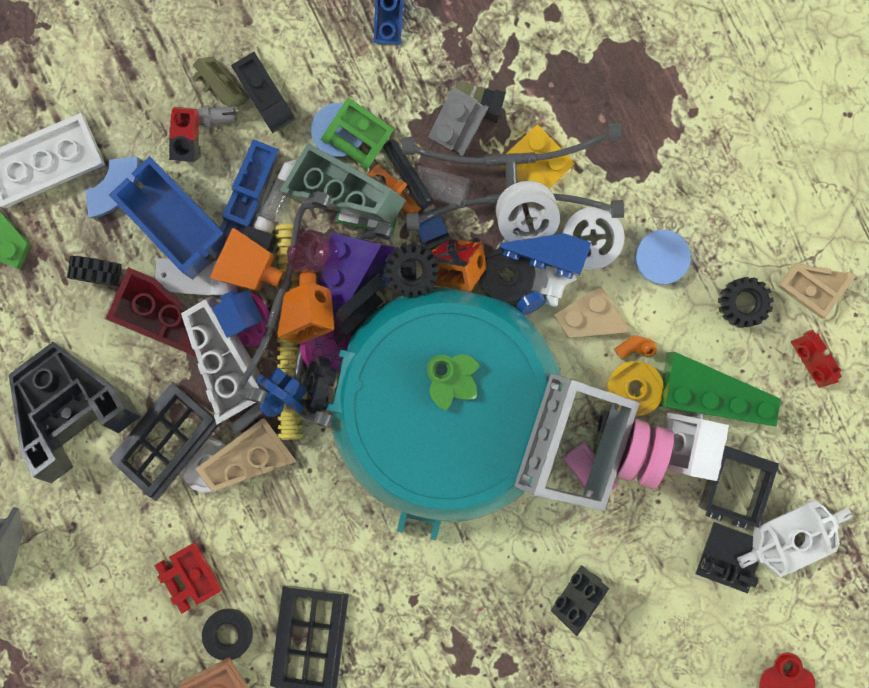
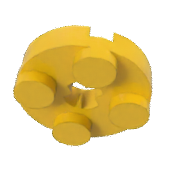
M629 361L619 365L612 371L607 380L606 388L607 392L640 402L636 416H643L655 410L660 404L663 380L659 372L652 365L640 361ZM632 381L635 384L639 381L642 385L639 388L641 394L635 396V393L631 395L628 391L630 389L629 384Z

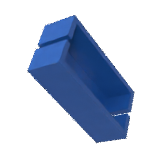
M149 156L131 173L145 186L140 189L135 183L126 178L109 196L183 274L193 280L211 263L208 260L210 256L216 258L221 253L228 235Z

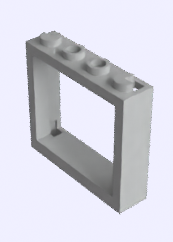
M551 373L514 486L535 496L605 511L640 402ZM560 382L563 383L561 392L558 391ZM577 391L613 403L583 495L546 487ZM529 476L533 477L531 484H528Z

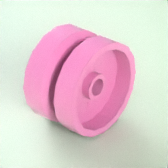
M635 418L616 477L631 481L637 476L639 485L656 489L663 479L670 461L674 444L673 431L660 426L655 427L651 431L648 422Z

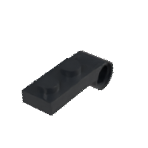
M255 52L250 53L231 65L272 134L296 120Z

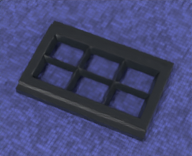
M171 382L109 459L147 496L154 501H158L220 423L216 424L212 414L175 382ZM178 399L188 409L176 424L173 425L164 415ZM193 412L202 422L192 435L187 438L178 428L190 413ZM160 421L170 431L155 448L145 438ZM175 434L184 444L169 461L159 451ZM142 444L151 454L140 468L136 470L127 460L139 445ZM154 457H157L166 467L151 484L141 473Z
M283 585L270 680L271 687L337 688L349 593ZM297 598L312 599L309 622L294 620ZM317 600L332 602L330 624L315 623ZM293 626L308 628L305 651L290 649ZM314 629L329 630L326 653L311 652ZM289 655L304 657L302 679L287 678ZM310 658L325 659L322 682L307 680Z

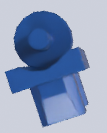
M278 367L269 379L260 375L256 382L270 391V393L266 394L264 403L260 404V410L266 416L274 417L282 413L284 403L298 414H301L305 407L299 401L308 389Z

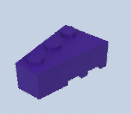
M331 233L320 286L329 288L331 291L333 319H335L336 313L341 306L377 274L380 275L382 265L388 255L392 254L395 247L348 235Z

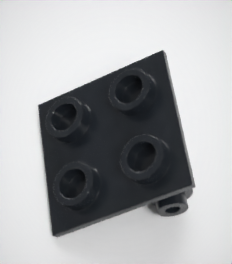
M713 522L695 574L748 594L750 587L755 588L758 584V577L754 575L759 562L741 568L737 557L752 551L753 536Z
M581 565L571 577L563 593L556 599L551 612L578 636L610 588L602 582L601 578Z

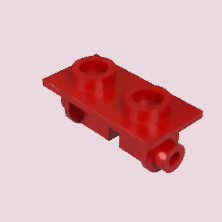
M811 329L805 332L802 337L790 342L819 388L838 383V379L842 377L840 374L842 370L831 354L826 356L822 354L827 350V347L819 336L820 334L818 332L815 333Z

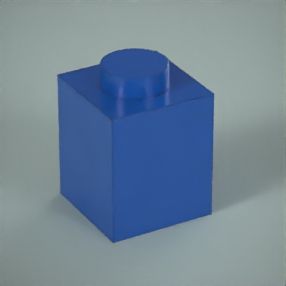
M235 290L220 296L222 302L211 307L226 338L242 333L263 321L248 290L239 294Z

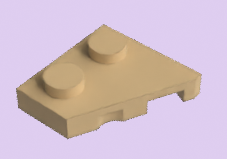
M795 263L777 287L823 319L827 317L857 275L851 272L844 273L828 268H816L810 265Z
M599 286L553 315L567 338L626 333L629 331L602 286Z

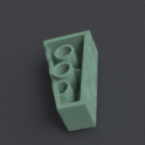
M307 143L280 189V192L300 203H304L307 198L314 197L316 191L324 192L332 197L329 210L391 225L406 201L391 188Z

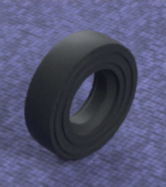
M221 609L213 613L205 622L202 630L204 648L212 657L218 660H225L229 657L231 660L239 658L247 651L253 639V628L250 620L244 613L236 609ZM231 624L237 629L238 639L235 643L225 645L219 641L217 630L221 625Z

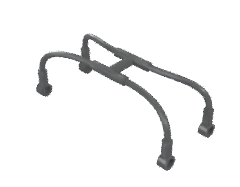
M620 122L608 123L604 134L565 149L535 154V152L485 155V157L477 158L454 156L418 147L414 144L413 136L402 137L403 155L416 153L442 161L461 164L505 165L507 189L509 186L517 183L516 164L536 163V161L566 156L592 147L607 139L608 141H620L621 124ZM553 193L556 201L591 206L609 211L611 218H624L623 200H615L607 204L583 197ZM488 194L487 197L455 202L420 216L419 213L407 214L408 231L420 230V223L456 209L487 203L488 205H496L501 194Z
M316 191L314 197L307 198L300 205L296 213L284 280H281L270 311L265 335L237 387V394L242 400L260 404L264 403L266 391L251 386L249 389H246L245 386L265 352L273 331L277 330L283 297L286 292L290 291L292 285L290 281L295 265L300 226L306 209H328L332 197L324 192ZM378 222L376 227L368 228L365 232L357 235L356 238H382L389 240L393 227L389 224ZM300 347L294 379L301 383L304 361ZM302 411L299 414L308 424L330 428L333 416L318 411L316 413Z

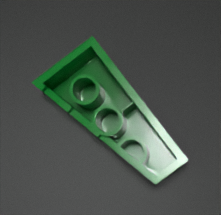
M667 352L663 374L662 399L658 406L777 427L781 403L780 398L677 352Z

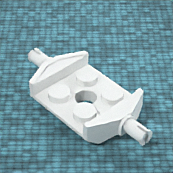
M808 499L806 500L807 504L764 524H760L759 528L754 527L753 549L751 552L737 557L741 568H745L755 562H759L775 576L781 578L837 552L840 544L838 536L839 524L853 518L851 511L848 508H844L837 513L830 514L819 502ZM802 532L805 536V541L801 546L796 547L794 538L798 533Z

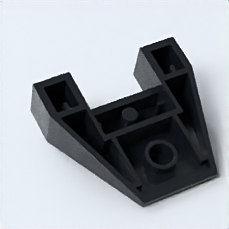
M55 342L50 343L9 374L21 456L32 477L51 484L74 467L62 447L68 440L97 419L102 426L120 433L141 417L128 395Z

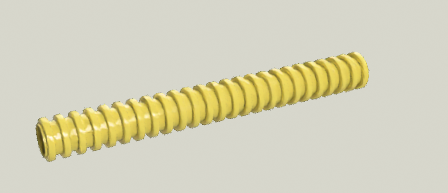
M279 224L275 227V230L278 231L276 235L278 240L276 248L279 250L276 252V256L279 257L276 265L279 266L278 270L284 272V276L288 264L294 224ZM300 243L297 246L290 290L298 287V274L301 273V269H298V265L301 264V261L298 260V257H300V252H298ZM277 338V342L280 343V347H277V351H280V356H277L280 364L277 367L291 378H294L299 344ZM284 403L281 416H278V420L281 421V425H278V429H281L278 438L285 440L300 439L303 437V433H300V429L303 428L300 420L303 419L296 411Z

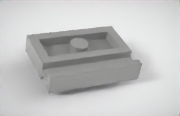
M453 87L428 137L450 150L457 151L463 157L489 106L478 103V100Z

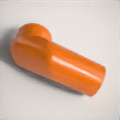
M633 335L614 348V351L621 360L632 352L652 357L657 352V346L650 338Z

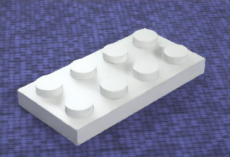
M82 113L0 147V207L8 208L105 166L86 118Z

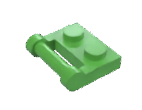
M348 97L320 140L325 144H332L361 164L360 167L367 171L394 128ZM341 127L372 148L368 155L335 134L337 129Z

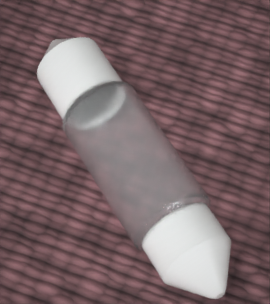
M297 160L283 164L258 213V218L254 225L255 229L272 233L275 226L279 223L290 200V197L280 192V189Z

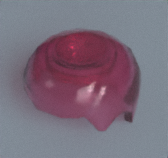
M312 229L303 232V234H297L298 243L294 246H289L287 250L290 267L303 273L320 271L326 265L330 255L329 241L322 232Z

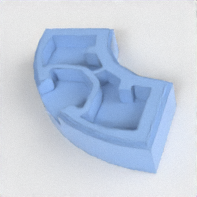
M136 156L111 159L109 161V171L104 180L96 187L85 190L89 218H98L119 208L109 194L126 178L135 184L137 183V179L131 173L140 165V158Z

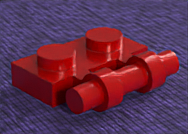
M196 541L169 557L174 567L169 569L164 560L154 565L159 574L157 576L161 584H165L171 595L169 598L173 606L176 605L181 614L191 609L186 600L188 597L191 596L197 606L223 590ZM178 574L186 586V589L182 591L174 578Z

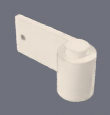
M157 258L155 279L170 293L220 297L233 290L238 294L239 286L210 278L217 261L210 263L192 280L183 274L169 259Z

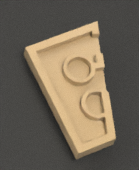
M262 418L195 468V470L213 492L297 461L267 421Z

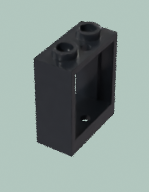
M724 446L717 481L707 479L698 507L706 510L705 516L722 521L724 516L733 519L732 525L748 530L749 525L759 528L779 463ZM726 458L761 470L746 515L712 504Z

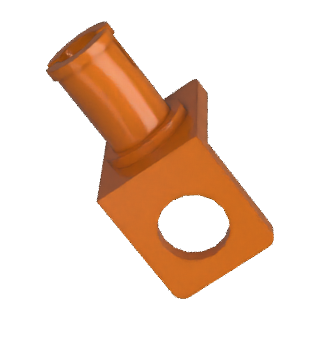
M374 165L367 176L371 178L375 175L383 176L386 181L385 186L391 188L406 200L400 210L406 215L418 213L421 208L404 192L407 184L404 181H397L381 166Z

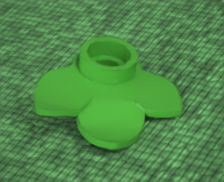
M464 354L452 358L447 355H437L428 362L427 374L432 380L430 395L435 404L441 409L447 410L453 401V397L464 400L477 397V387L470 375L480 365L474 358ZM438 364H445L447 366L446 374H437L436 366Z

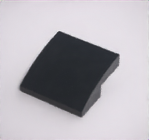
M378 274L337 311L333 330L334 341L337 344L344 340L383 302L376 292L385 284V281Z

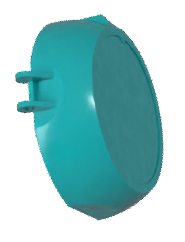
M444 287L429 288L425 295L419 293L418 297L413 298V294H408V297L403 295L397 296L368 315L354 330L348 349L340 350L339 356L343 357L334 398L332 402L328 403L327 410L333 411L331 431L335 445L345 466L354 479L376 500L401 512L397 532L403 533L406 518L433 524L430 539L436 541L441 521L461 522L481 518L499 511L521 497L526 491L514 485L551 373L561 376L555 356L537 327L515 307L504 301ZM460 354L471 356L480 365L470 375L477 387V397L470 400L453 397L450 407L447 410L441 409L435 404L430 395L432 380L427 374L428 362L437 355H447L450 358ZM438 364L436 366V373L439 375L446 374L447 366L445 364ZM561 382L558 388L559 392H561L563 383ZM529 476L528 484H531L533 477Z

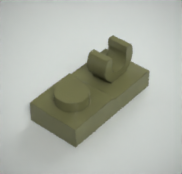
M213 56L199 58L193 64V67L198 71L194 74L193 80L196 82L204 78L206 85L202 90L204 92L213 90L217 94L219 101L228 107L244 104L249 98V95Z

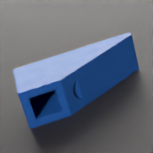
M375 0L373 43L401 45L404 0Z
M563 233L500 243L499 249L504 251L503 256L517 261H519L520 257L531 260L529 263L531 266L543 270L546 269V266L557 269V275L572 279L573 275H581L592 242Z

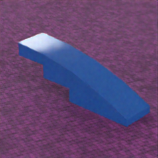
M252 140L231 188L233 191L222 215L223 222L220 228L228 236L232 228L244 234L246 226H253L279 149L257 140Z

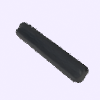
M394 139L388 140L383 146L385 153L401 179L407 184L406 187L418 207L421 209L428 208L433 203L431 195L406 155H403L398 142Z

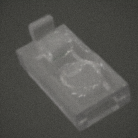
M418 166L416 173L433 200L463 208L471 184L470 179Z

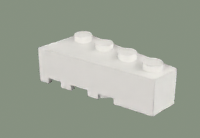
M211 296L184 311L181 315L192 349L195 350L198 359L197 365L200 374L203 375L207 387L206 393L215 412L216 424H219L256 402L242 400L237 394L238 384L252 359L237 335L226 338L211 308L218 303L214 296ZM256 367L245 388L249 389L250 386L259 388L268 394L270 391L256 382L261 375Z

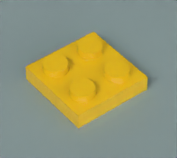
M537 124L506 154L527 152L540 154L561 150V148ZM566 155L536 161V163L516 164L517 183L535 181L550 189L575 163ZM499 165L505 171V165Z

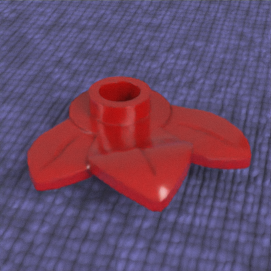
M790 652L778 655L774 661V666L766 669L759 681V688H815L816 686L813 674L803 668L802 661L798 656ZM791 662L790 669L784 670V664Z

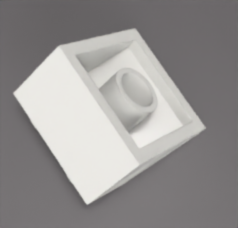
M667 412L664 428L672 430L674 433V444L667 469L717 481L729 425Z

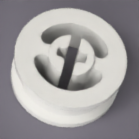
M535 181L518 182L505 189L498 198L496 204L498 226L502 236L508 242L554 235L558 229L560 214L556 199L552 191L545 185ZM526 202L533 221V225L529 226L522 207V203Z
M595 207L581 209L570 217L562 230V234L566 233L573 236L575 227L580 223H584L586 228L579 235L580 239L587 238L590 233H593V237H602L605 234L604 229L596 225V222L602 223L609 230L611 235L609 251L606 255L599 254V249L605 244L606 239L598 240L594 246L591 244L588 252L589 256L586 258L583 266L584 270L604 268L613 262L622 251L624 230L619 219L611 218L609 211Z

